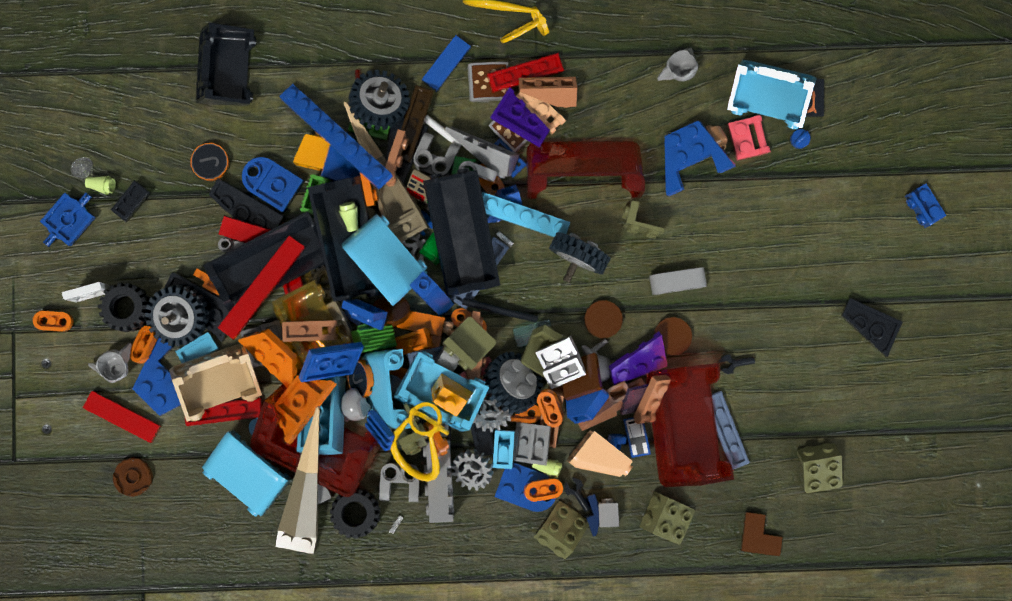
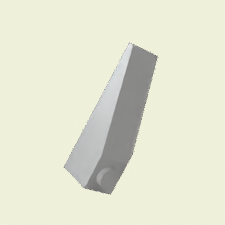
M452 126L445 128L447 133L487 168L496 171L498 177L512 176L520 154Z

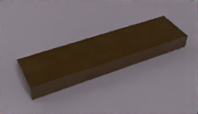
M415 86L401 130L406 132V137L409 139L406 150H403L401 154L403 156L402 161L408 163L412 161L434 90Z

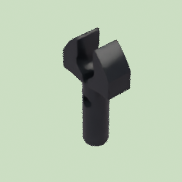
M731 354L722 356L718 363L725 361L731 363L728 368L719 369L725 374H733L735 367L755 364L754 357L734 360L731 358Z
M572 477L576 483V491L570 489L565 481L564 491L567 496L570 494L574 495L584 512H588L591 507L581 492V487L584 486L582 481Z

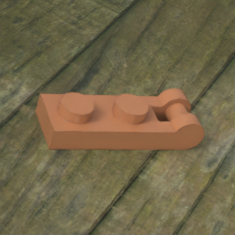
M399 129L397 130L385 166L393 176L386 183L389 187L396 184L395 172L397 167H400L402 164L403 156L401 154L403 150H406L409 141L406 137V132Z
M337 320L282 322L283 342L338 340V334H336ZM322 327H328V334L322 335Z
M667 375L652 376L634 414L635 423L643 424L655 421V412L660 406L663 395L671 381Z

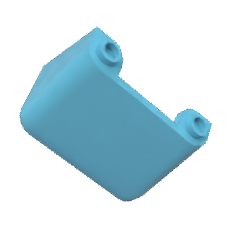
M742 60L738 65L727 110H732L731 113L735 115H743V113L749 111L785 120L784 122L787 123V127L792 129L802 128L817 78L800 72Z
M376 214L343 241L341 245L384 297L394 306L412 289L409 285L423 271L427 274L425 271L427 266L421 259L417 261L388 227L389 221L383 215L379 217Z
M403 349L368 352L363 355L361 360H365V364H369L371 367L374 384L370 389L372 393L366 398V402L370 404L371 410H375L390 429H397L409 416L406 411L396 410L393 407L389 371L399 369L403 365ZM407 423L404 429L411 428L410 424Z
M422 351V353L418 352L393 398L404 404L407 403L410 407H415L422 402L436 405L432 400L431 388L442 373L473 392L458 416H454L436 405L442 414V423L462 432L469 431L489 389L485 385L486 382L476 377L474 380H468L434 363L433 355L425 351ZM424 406L418 410L438 420L437 413L432 407Z
M234 430L227 431L202 466L204 469L202 473L211 480L214 478L248 506L247 510L252 515L262 516L292 481V478L286 473L280 472L277 467L272 466L246 444L247 442L244 440L239 441L241 436Z

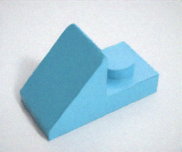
M495 429L493 468L512 469L515 431H498Z

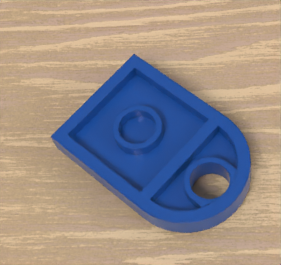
M265 157L250 160L242 171V181L246 189L283 213L304 183V180ZM251 167H257L259 170L258 174L254 177L249 175Z
M514 462L512 463V469H504L494 496L534 512H541L550 508L556 499L536 502L528 500L524 495L525 485L531 481L548 479L550 477ZM551 484L549 486V490L553 491L555 489V485ZM531 488L530 493L535 494L536 488Z

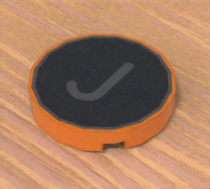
M204 143L193 151L191 167L199 178L206 181H215L217 178H222L228 170L229 157L220 145Z
M358 360L353 374L348 375L350 389L357 388L362 397L368 398L372 393L370 389L374 384L373 372L369 364H365V360Z

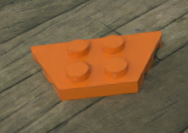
M270 329L252 333L250 336H242L238 342L288 388L297 375V355Z
M298 375L295 377L273 406L275 414L278 416L280 428L284 431L285 442L291 445L314 415L316 408L321 406L337 385L332 380L301 382Z

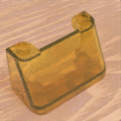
M315 281L272 301V309L281 326L282 322L333 321L323 301L322 295L325 293L321 285H316ZM336 326L338 340L291 341V344L303 365L309 349L350 344L352 342L348 335L344 336ZM322 327V335L328 334V327Z

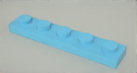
M482 192L487 215L551 237H555L557 232L567 234L570 224L568 221Z

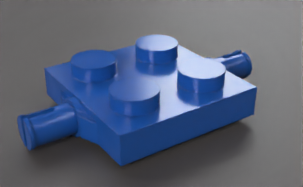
M85 192L80 200L77 201L67 193H64L40 221L50 233L43 243L50 247L57 238L71 247L95 219L85 207L92 197Z

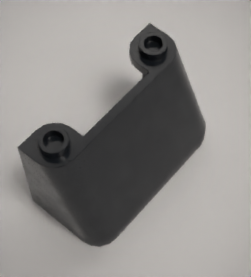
M211 22L201 29L198 48L196 103L248 106L252 103L253 92L247 87L249 51L256 45L254 29Z

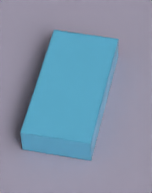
M207 332L175 352L181 363L213 353L219 347L211 333Z

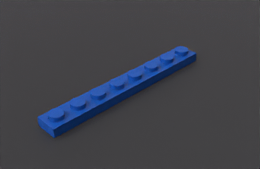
M294 84L279 96L289 108L378 190L393 177L382 164Z

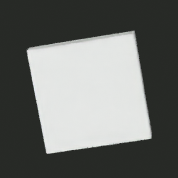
M97 282L62 292V296L65 300L80 302L105 295L103 292L106 289L110 290L111 285Z

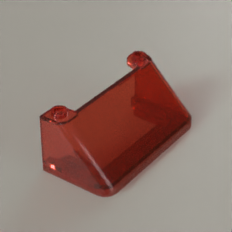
M634 141L543 142L540 148L533 143L527 147V199H537L538 193L546 190L547 177L621 176V189L629 191L631 198H641L645 192L640 146Z
M719 363L649 372L647 375V387L652 376L667 375L671 379L668 389L660 402V406L655 412L656 419L652 422L660 483L665 487L702 486L734 480L732 465L728 461H720L710 384L718 382L720 378Z
M282 384L264 400L250 446L255 453L296 473L302 454L297 452V437L291 445L285 442L284 431L279 425L282 414L277 411L275 406L278 399L287 389ZM344 428L343 454L318 455L319 485L344 497H350L356 492L380 448V445L368 430L363 437Z

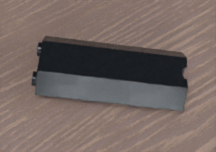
M469 168L457 170V174L443 177L441 173L430 175V179L424 180L423 184L446 294L460 295L473 290H486L500 286L477 170L469 171Z
M356 176L307 187L333 302L341 301L343 303V300H352L354 297L367 294V297L379 295L378 288L341 245L355 231H347V227L339 213V205L346 202H355V206H358L359 228L370 220L361 177Z
M308 211L204 264L209 279L217 289L223 304L229 312L288 236L302 244L305 249L273 290L325 264L314 217L311 218Z

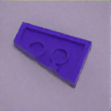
M509 87L490 119L540 148L550 129L535 113L529 111L523 100H519L515 96L514 91Z
M659 331L653 335L654 338L647 343L644 341L638 345L639 348L631 354H625L609 365L610 376L614 385L668 366L662 335Z

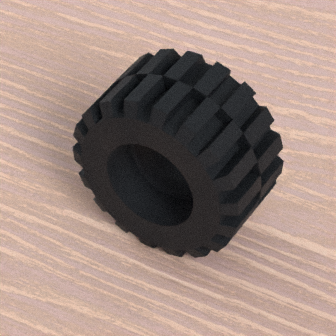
M117 283V286L112 285L110 290L106 289L103 292L106 295L100 297L99 300L102 301V304H98V308L102 309L99 315L104 318L102 320L104 324H108V327L122 332H134L138 330L137 328L145 326L143 323L149 320V318L145 317V313L149 311V309H146V306L151 303L149 302V295L145 294L146 291L129 283ZM128 296L134 302V311L131 316L122 319L117 313V305L122 298Z
M352 488L342 492L333 501L332 509H330V520L334 524V529H337L339 534L346 535L347 538L354 537L356 539L366 536L377 526L380 520L381 508H379L378 500L376 501L375 496L370 494L368 490H362L361 488ZM354 501L363 504L367 511L366 519L357 525L350 523L344 513L345 507Z

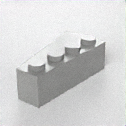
M447 440L449 444L447 454L441 457L438 456L440 462L439 475L435 480L425 484V496H428L429 504H426V515H429V523L453 522L454 520L450 440ZM426 441L428 445L423 447V457H427L424 473L428 474L432 471L430 442Z

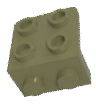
M632 200L629 205L626 204L622 218L625 219L623 228H626L627 232L633 234L642 232L645 233L646 237L656 239V236L660 237L664 233V228L635 221L640 202Z
M467 317L442 344L445 346L443 350L451 357L454 355L459 360L457 363L464 370L469 369L471 371L496 345V341L472 317Z
M548 325L532 330L521 363L545 378L543 374L544 369L536 355V351L567 336L557 333Z
M405 403L403 405L409 416V412L413 408V406L409 407L408 404ZM415 415V427L421 432H426L422 424L417 423L420 419ZM414 432L398 441L406 455H414L420 452L422 447L428 445L425 439L429 437Z
M825 443L819 446L797 449V456L803 466V485L806 493L842 487V455L835 443Z
M654 492L639 527L673 543L681 544L695 510Z
M559 501L545 523L536 532L534 538L541 545L547 546L554 551L558 557L566 559L578 545L589 524L586 518L565 503Z

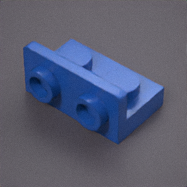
M927 184L905 195L908 207L914 210L918 223L924 226V228L933 225V223L946 216Z
M359 299L343 300L341 308L348 310L351 318L378 330H383L387 311Z

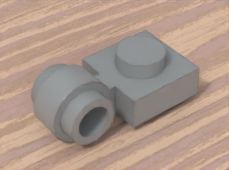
M223 237L218 242V248L222 252L227 253L245 243ZM228 242V247L224 248V244Z

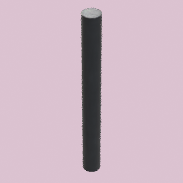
M463 298L462 305L535 323L538 319V315Z

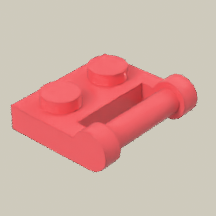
M761 115L727 124L737 161L771 152L763 132ZM754 124L760 146L759 149L754 148L749 125Z

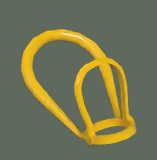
M463 0V3L469 6L531 14V22L503 36L500 39L501 43L513 40L535 27L538 28L543 36L549 34L546 18L542 16L536 6L530 8L497 0Z
M422 402L410 410L409 417L393 432L395 436L390 450L394 459L404 471L418 480L429 482L435 480L440 473V462L433 435L438 431L449 435V431L441 425L442 414L438 407L429 402ZM424 406L432 407L437 413V422L418 410ZM414 416L423 418L432 424L434 428L428 432L419 431L414 425ZM407 423L410 424L411 429L415 433L429 437L432 462L431 473L426 474L414 469L399 452L397 440Z

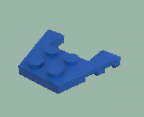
M696 121L665 136L667 196L685 190L679 175L680 170L712 156L718 173H723L736 167L735 163L727 156L723 148L718 145L714 137L700 121Z
M158 338L132 389L159 416H162L181 406L170 372L160 362L173 346H168V342L161 343V338Z

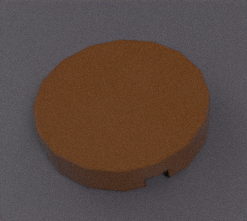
M385 297L379 298L373 304V306L388 312L384 326H387V324L397 326L404 323L410 316V305L404 298L394 306Z
M607 300L593 303L587 309L584 316L588 332L600 339L615 335L620 330L623 322L619 307Z
M666 318L659 322L654 330V334L658 331L661 333L665 354L667 355L681 354L691 344V328L681 318Z
M125 459L116 466L113 473L115 488L126 496L134 497L141 495L152 484V470L142 459Z

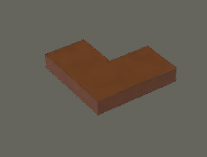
M596 353L581 357L586 375L563 384L564 399L567 401L603 390L598 355Z
M745 512L741 551L780 556L782 537L763 534L766 515Z

